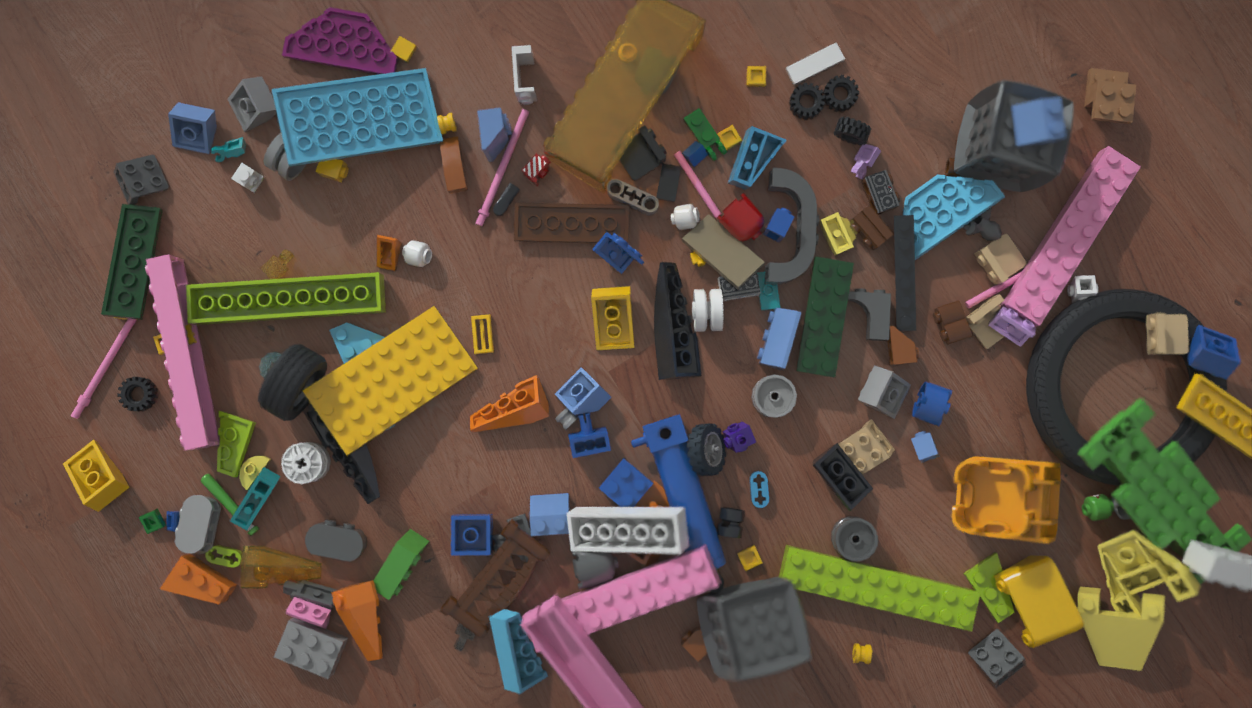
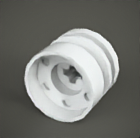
M304 442L289 447L282 457L281 465L283 473L289 480L294 483L305 484L323 478L330 469L331 460L329 453L322 445ZM301 460H304V462L307 463V465L303 466Z

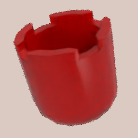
M742 193L740 195L742 199L732 201L723 210L724 215L722 217L718 215L715 218L733 237L741 242L751 238L753 240L758 238L762 234L760 229L764 225L762 213L748 196Z

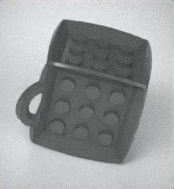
M1002 80L988 86L975 95L967 104L957 139L954 172L966 178L993 180L998 188L1016 192L1033 190L1047 184L1060 175L1066 158L1072 132L1074 102L1049 90L1015 81ZM1061 97L1066 138L1050 144L1016 146L1011 106L1039 99Z
M773 577L723 588L718 593H708L697 598L698 616L708 657L714 673L723 680L736 682L760 678L794 668L811 660V647L806 621L792 581L782 577Z

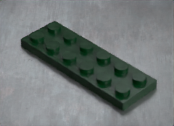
M122 204L101 315L143 320L150 277L145 269L147 265L146 259L154 258L163 212L161 208Z
M822 257L814 258L796 367L797 372L835 378L854 263Z

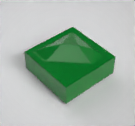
M158 508L138 517L147 534L166 526Z

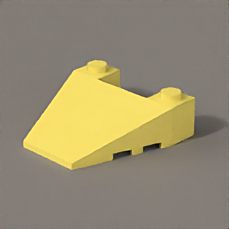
M1135 530L1098 545L1102 567L1107 578V587H1109L1111 594V604L1116 612L1141 614L1142 600L1137 593L1166 582L1177 602L1195 596L1199 591L1201 585L1192 571L1189 570V567L1163 549L1155 546L1150 540Z
M1080 586L1078 591V611L1083 619L1084 629L1100 666L1141 671L1164 621L1165 595L1143 593L1142 614L1101 610V589Z

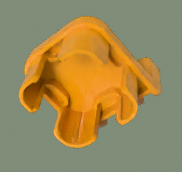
M971 457L958 465L954 475V483L957 484L956 505L952 508V520L960 531L971 535L1039 543H1052L1056 540L1061 484L1060 463Z

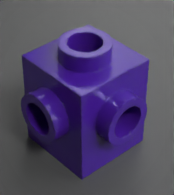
M744 422L731 424L723 431L725 446L736 453L743 452L748 449V446L756 443L750 425Z

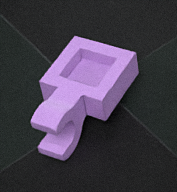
M868 144L861 146L854 158L857 163L851 169V172L856 174V178L863 179L866 175V167L873 166L881 152L878 147Z

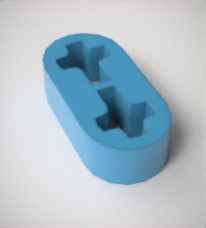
M755 471L750 475L749 479L751 502L754 506L763 508L769 503L768 479L765 473ZM758 474L764 479L760 482V488H758L756 482H753V479ZM758 491H761V496L765 497L762 504L755 501V498L758 497Z

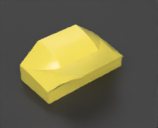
M837 212L820 220L823 234L834 255L854 247L853 242L856 235L850 228L851 224L847 218L840 217Z

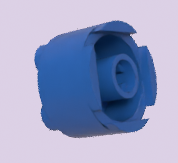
M924 382L918 391V400L914 402L912 417L940 426L943 419L942 415L947 414L950 409V403L947 402L951 397L952 390L930 382Z

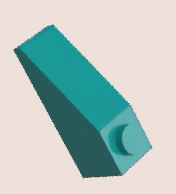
M263 467L230 522L248 530L281 476Z

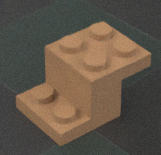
M1095 68L1088 70L1084 107L1092 108L1091 120L1122 124L1133 123L1136 85L1128 84L1129 72Z

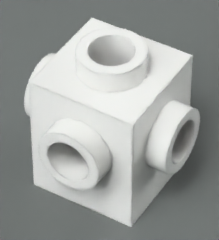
M1095 275L1074 277L1067 289L1072 303L1097 295L1098 284H1096Z

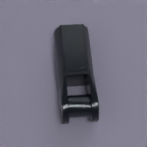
M509 183L493 207L496 216L504 215L509 205H511L519 193L520 189Z

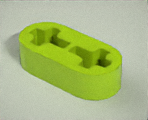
M215 545L205 553L208 562L230 568L240 566L244 561L242 551L221 545ZM217 550V553L222 554L223 556H219L214 559V555H212V552ZM234 554H236V558H238V561L234 563L233 559L227 558V556H233Z

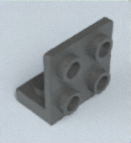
M155 155L116 163L114 174L129 205H136L138 198L141 196L165 191L169 188Z
M999 629L994 630L968 652L971 658L990 678L995 688H998L1026 665L1025 658Z

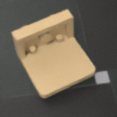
M1008 234L1002 235L1000 239L991 242L974 253L978 263L985 269L988 278L995 285L1003 283L1009 279V276L1027 264Z
M1165 313L1146 315L1148 354L1188 353V318L1186 315H1165Z

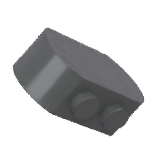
M325 519V522L315 524L307 531L305 545L307 550L313 555L351 562L359 558L367 547L366 535L361 529L355 528L354 524L344 523L342 526L337 525V521Z

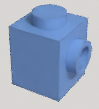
M922 431L915 434L914 438H911L921 463L940 457L930 432Z

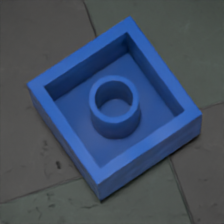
M623 458L599 486V489L620 507H634L653 485V482Z
M493 514L452 515L451 555H491L493 553Z

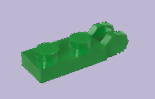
M700 108L683 118L696 140L704 146L712 161L717 160V156L711 148L712 145L715 144L722 155L727 153L719 136Z

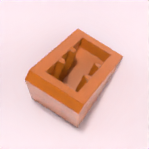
M377 236L378 268L396 270L402 242L396 238Z

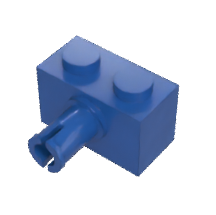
M590 412L585 413L586 420H584L583 414H578L581 431L568 434L573 458L611 451L606 426L592 428Z

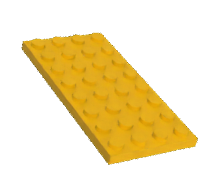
M433 306L304 389L303 393L348 456L478 368L436 307Z

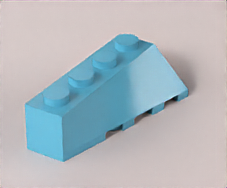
M503 609L490 616L504 689L521 694L548 677L547 672L541 667L542 661L540 657L536 656L533 642L529 640L528 634L521 627L523 620L520 613Z

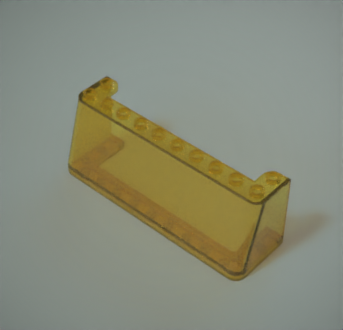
M667 0L635 1L637 4L634 9L630 8L627 12L625 23L618 26L615 32L616 37L613 41L610 40L607 43L605 54L603 57L599 56L594 66L596 68L593 73L589 72L584 80L586 84L575 93V101L572 105L569 104L566 107L564 118L562 121L559 120L554 126V134L552 137H547L543 144L545 156L550 161L603 194L607 189L608 182L613 179L614 167L689 50L694 52L704 36L706 26L704 18Z

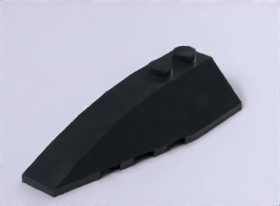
M660 262L656 284L654 338L659 380L702 376L698 338L691 328L690 323L693 321L691 315L688 316L685 305L688 303L686 297L681 292L683 286L677 265L672 262Z
M310 404L303 412L325 449L329 448L332 451L334 461H339L342 464L344 474L354 480V487L367 504H370L379 498L380 494L367 444L347 456L317 411Z

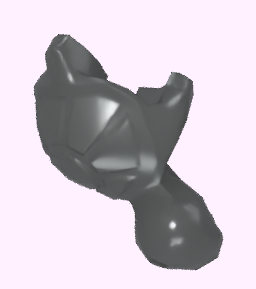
M992 207L962 227L967 230L965 232L967 235L981 232L982 237L987 241H996L1001 238L1002 231L1000 225L995 221H990Z

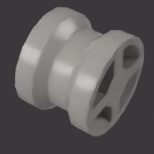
M565 408L555 420L560 422L563 428L567 430L579 417L574 415L568 408Z

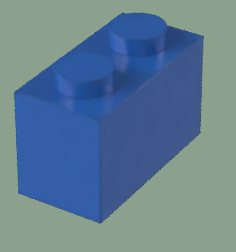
M777 208L763 235L780 243L795 216L791 215L792 212L788 209Z

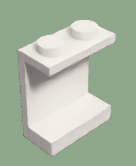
M531 45L512 46L515 95L518 102L524 105L532 104L533 101H537L534 87L521 88L520 65L534 64Z

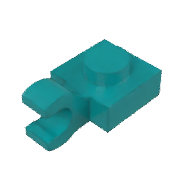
M243 137L226 141L225 145L212 147L211 153L220 154L216 156V162H222L225 156L226 158L239 157L245 153L246 142Z

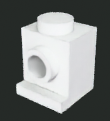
M241 163L231 179L255 193L265 177Z

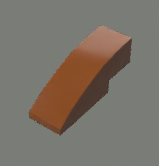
M455 136L443 139V142H440V150L447 191L449 194L467 191L466 172L459 138Z

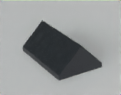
M838 443L813 460L814 468L848 511H851L873 489Z

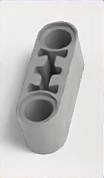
M612 179L608 182L607 193L610 198L624 205H629V207L646 215H654L658 211L659 202L655 196L618 179ZM618 185L621 190L615 194L610 191V188ZM636 194V199L630 201L629 196ZM641 197H643V200H642V203H641V206H640V205H639V200L641 201ZM652 201L655 204V208L649 210L645 207V203Z

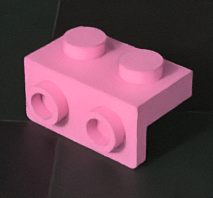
M296 597L293 598L286 610L287 615L324 629L329 624L330 609Z

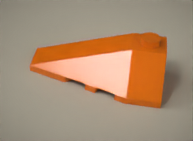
M536 375L515 385L516 389L508 394L503 393L500 395V400L494 404H487L471 415L470 431L478 432L530 424L549 417V404L539 377Z
M374 581L350 585L331 592L337 613L367 661L382 659V641L377 624L380 623V617L377 616L376 607L379 606V598Z

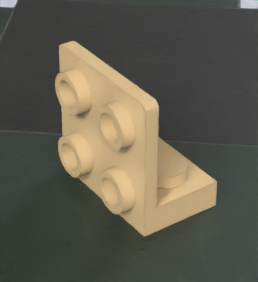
M1000 294L991 297L966 316L971 331L985 349H989L1004 337L988 326L989 321L1001 309L1000 303L1004 299Z
M872 419L866 422L859 431L839 443V446L862 475L890 458L895 450Z

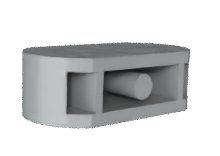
M193 495L183 502L179 512V524L175 530V544L180 551L188 554H204L213 547L221 511L217 500L212 497Z

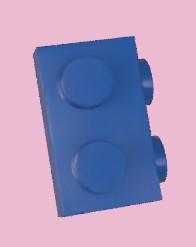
M606 232L592 249L621 274L633 260L641 265L644 264V261L640 259L643 255L629 246V243L615 233L611 235Z

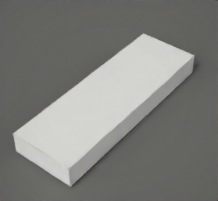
M836 42L786 67L785 70L795 86L843 62L845 58Z

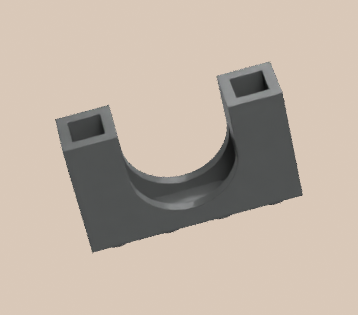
M855 289V292L849 291L848 301L857 303L866 313V340H889L891 294L885 293V290H874V293L866 292V289Z

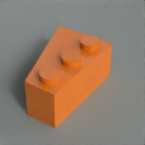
M186 554L180 557L160 590L221 604L229 599L237 584L192 554Z

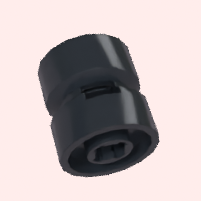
M720 507L719 518L721 522L718 523L717 534L732 538H742L743 527L740 524L744 522L745 511Z

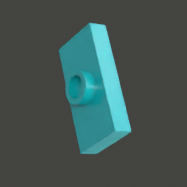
M757 272L761 292L759 295L761 311L772 310L776 307L781 308L778 285L764 284L765 272Z

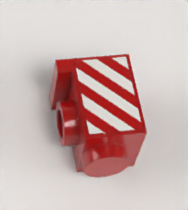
M536 153L521 171L523 175L538 186V179H543L549 172L548 168L551 161L544 155L540 157Z

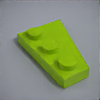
M219 411L220 428H218V435H220V446L217 452V472L231 477H238L256 422Z
M994 552L963 574L973 589L980 592V599L994 620L1000 623L1015 612L1010 595L1000 592L996 587L994 575L1002 572L998 553Z

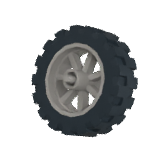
M698 424L692 428V433L688 437L690 439L687 443L690 465L693 466V471L697 472V475H718L723 470L722 466L726 462L724 460L727 452H725L726 446L723 442L724 435L721 434V429L717 428L716 424Z

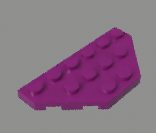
M329 7L323 11L322 15L316 19L313 18L301 26L300 30L285 37L282 52L284 58L378 75L396 72L398 58L365 13Z

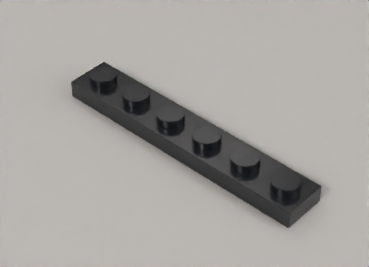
M914 215L894 216L896 327L899 331H916Z

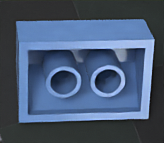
M501 108L478 110L482 150L489 162L495 160L509 142V135H512L511 124L507 114H503Z
M777 307L774 309V312L770 311L767 320L770 326L768 330L765 329L762 338L765 341L764 347L759 349L757 359H760L759 364L778 370L786 369L801 312Z

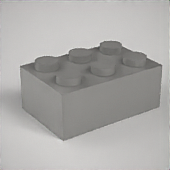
M293 617L286 625L274 658L329 679L335 673L348 637Z

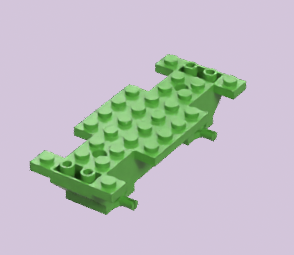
M1139 398L1126 411H1121L1092 436L1091 441L1078 452L1089 469L1093 471L1102 463L1123 484L1112 496L1145 537L1155 546L1164 549L1169 545L1173 551L1184 558L1191 540L1239 552L1252 540L1245 529L1239 524L1234 525L1223 535L1207 515L1206 511L1221 498L1178 443L1172 441L1159 453L1142 432L1141 428L1144 427V424L1155 416V413L1145 400ZM1192 572L1199 584L1205 581L1201 578V574Z

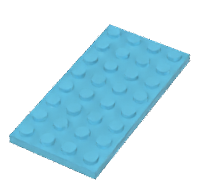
M426 68L272 89L289 167L443 142Z

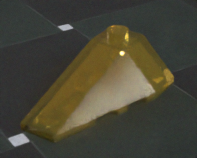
M243 546L240 564L241 588L263 589L268 588V584L278 583L279 586L284 585L286 580L302 582V580L320 579L322 563L264 546Z

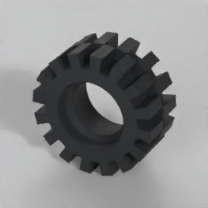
M837 75L833 79L831 78L823 90L825 105H829L830 110L832 108L835 109L834 112L839 110L844 112L846 109L849 110L853 107L859 95L857 90L859 88L858 84H854L856 81L854 79L851 81L850 76L845 78L844 75H840V77ZM836 88H845L848 92V97L845 100L836 99L834 96Z
M803 83L802 86L800 84L791 94L789 100L790 110H793L792 114L794 116L797 114L799 119L802 117L804 120L808 118L811 120L818 116L823 109L825 95H822L823 90H819L818 85L816 87L813 86L814 83L809 85ZM803 95H810L814 99V105L811 108H804L800 104V98Z
M841 117L837 122L834 135L837 138H841L842 141H847V143L865 145L872 129L866 123H861L860 120Z
M144 377L127 378L126 382L123 381L121 383L123 387L118 388L121 391V394L117 393V397H121L118 401L123 403L122 407L128 408L127 410L146 411V409L152 407L151 404L156 403L154 398H158V395H155V392H158L157 388H154L155 384L150 382V379ZM135 387H141L144 391L143 399L138 402L134 401L131 396L132 390Z

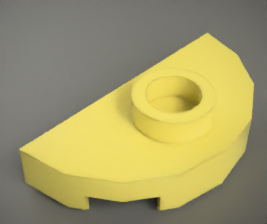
M254 456L248 458L243 463L239 478L246 490L251 488L263 467L266 468L271 458Z

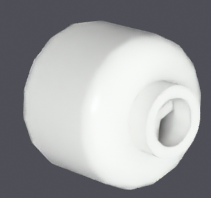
M692 204L676 206L674 213L671 214L672 224L676 225L679 230L695 228L697 223L700 222L698 208H695Z
M412 240L403 247L402 255L407 264L424 267L432 259V250L427 243Z

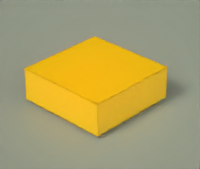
M399 36L391 51L394 52L396 57L408 63L417 46Z
M747 66L746 87H765L766 66Z
M733 125L717 133L726 150L742 142Z
M755 545L737 553L745 571L763 563Z

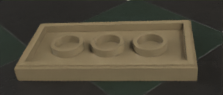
M709 214L682 238L684 244L737 290L762 268L765 263L741 241L733 237Z

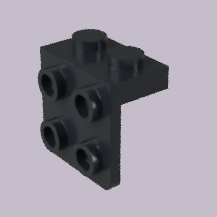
M645 125L639 128L636 136L615 149L616 156L634 181L666 162L665 154L667 152L662 144H657L655 133L651 128L647 129Z

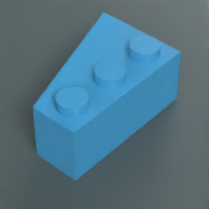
M753 126L748 128L741 143L728 184L744 190L750 188L787 140Z

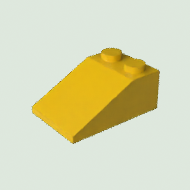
M630 286L592 289L591 301L596 350L634 348Z
M92 440L63 463L83 505L97 512L129 488L123 474L96 440Z

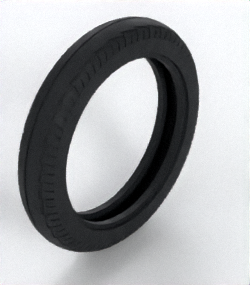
M1114 289L1098 292L1096 296L1078 300L1061 311L1047 325L1032 351L1027 370L1026 394L1033 423L1051 452L1068 467L1087 478L1110 485H1123L1104 464L1101 463L1092 471L1078 454L1089 442L1077 432L1064 409L1061 397V375L1066 357L1075 342L1087 330L1108 319L1124 318L1146 324V315L1155 313L1186 315L1188 318V345L1190 347L1196 327L1204 325L1183 306L1164 296L1135 289ZM1187 353L1181 354L1187 367L1190 382L1195 374H1201L1227 392L1226 379L1194 369L1189 366ZM1185 414L1182 423L1175 433L1156 449L1160 453L1174 441L1179 444L1194 463L1206 451L1216 435Z

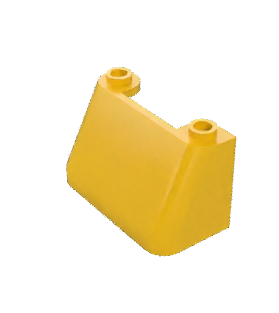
M1031 555L994 575L997 589L1005 594H1010L1026 627L1022 631V640L1028 647L1035 648L1084 627L1083 619L1057 566L1050 557Z

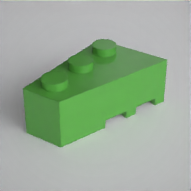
M412 529L408 530L395 544L374 579L377 593L388 600L393 595L398 596L404 587L401 584L404 580L407 581L413 571L411 569L420 561L422 557L420 555L429 543V540Z

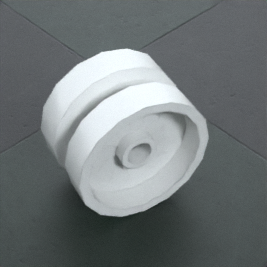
M694 289L692 319L694 320L695 332H704L706 330L707 319H709L712 331H722L723 298L721 289H711L709 301H707L704 289Z

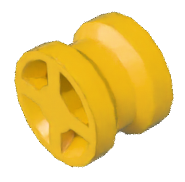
M448 113L447 116H437L442 135L446 134L447 131H457L453 113Z
M854 643L852 652L853 663H871L872 647L870 644L861 646L859 643Z

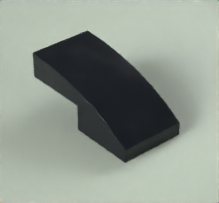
M662 164L656 196L658 200L675 203L681 166Z

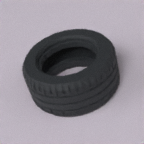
M294 344L287 348L270 368L258 393L260 407L283 421H291L299 416L310 403L303 390L323 378L326 374L327 362L325 358L302 344Z

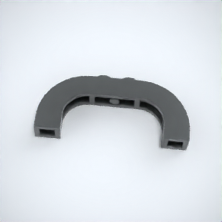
M773 168L769 172L768 191L786 193L794 200L797 207L796 251L790 262H769L765 265L764 284L766 285L785 284L804 273L814 258L815 248L819 240V235L816 233V226L819 225V215H817V202L813 189L796 172L783 168Z

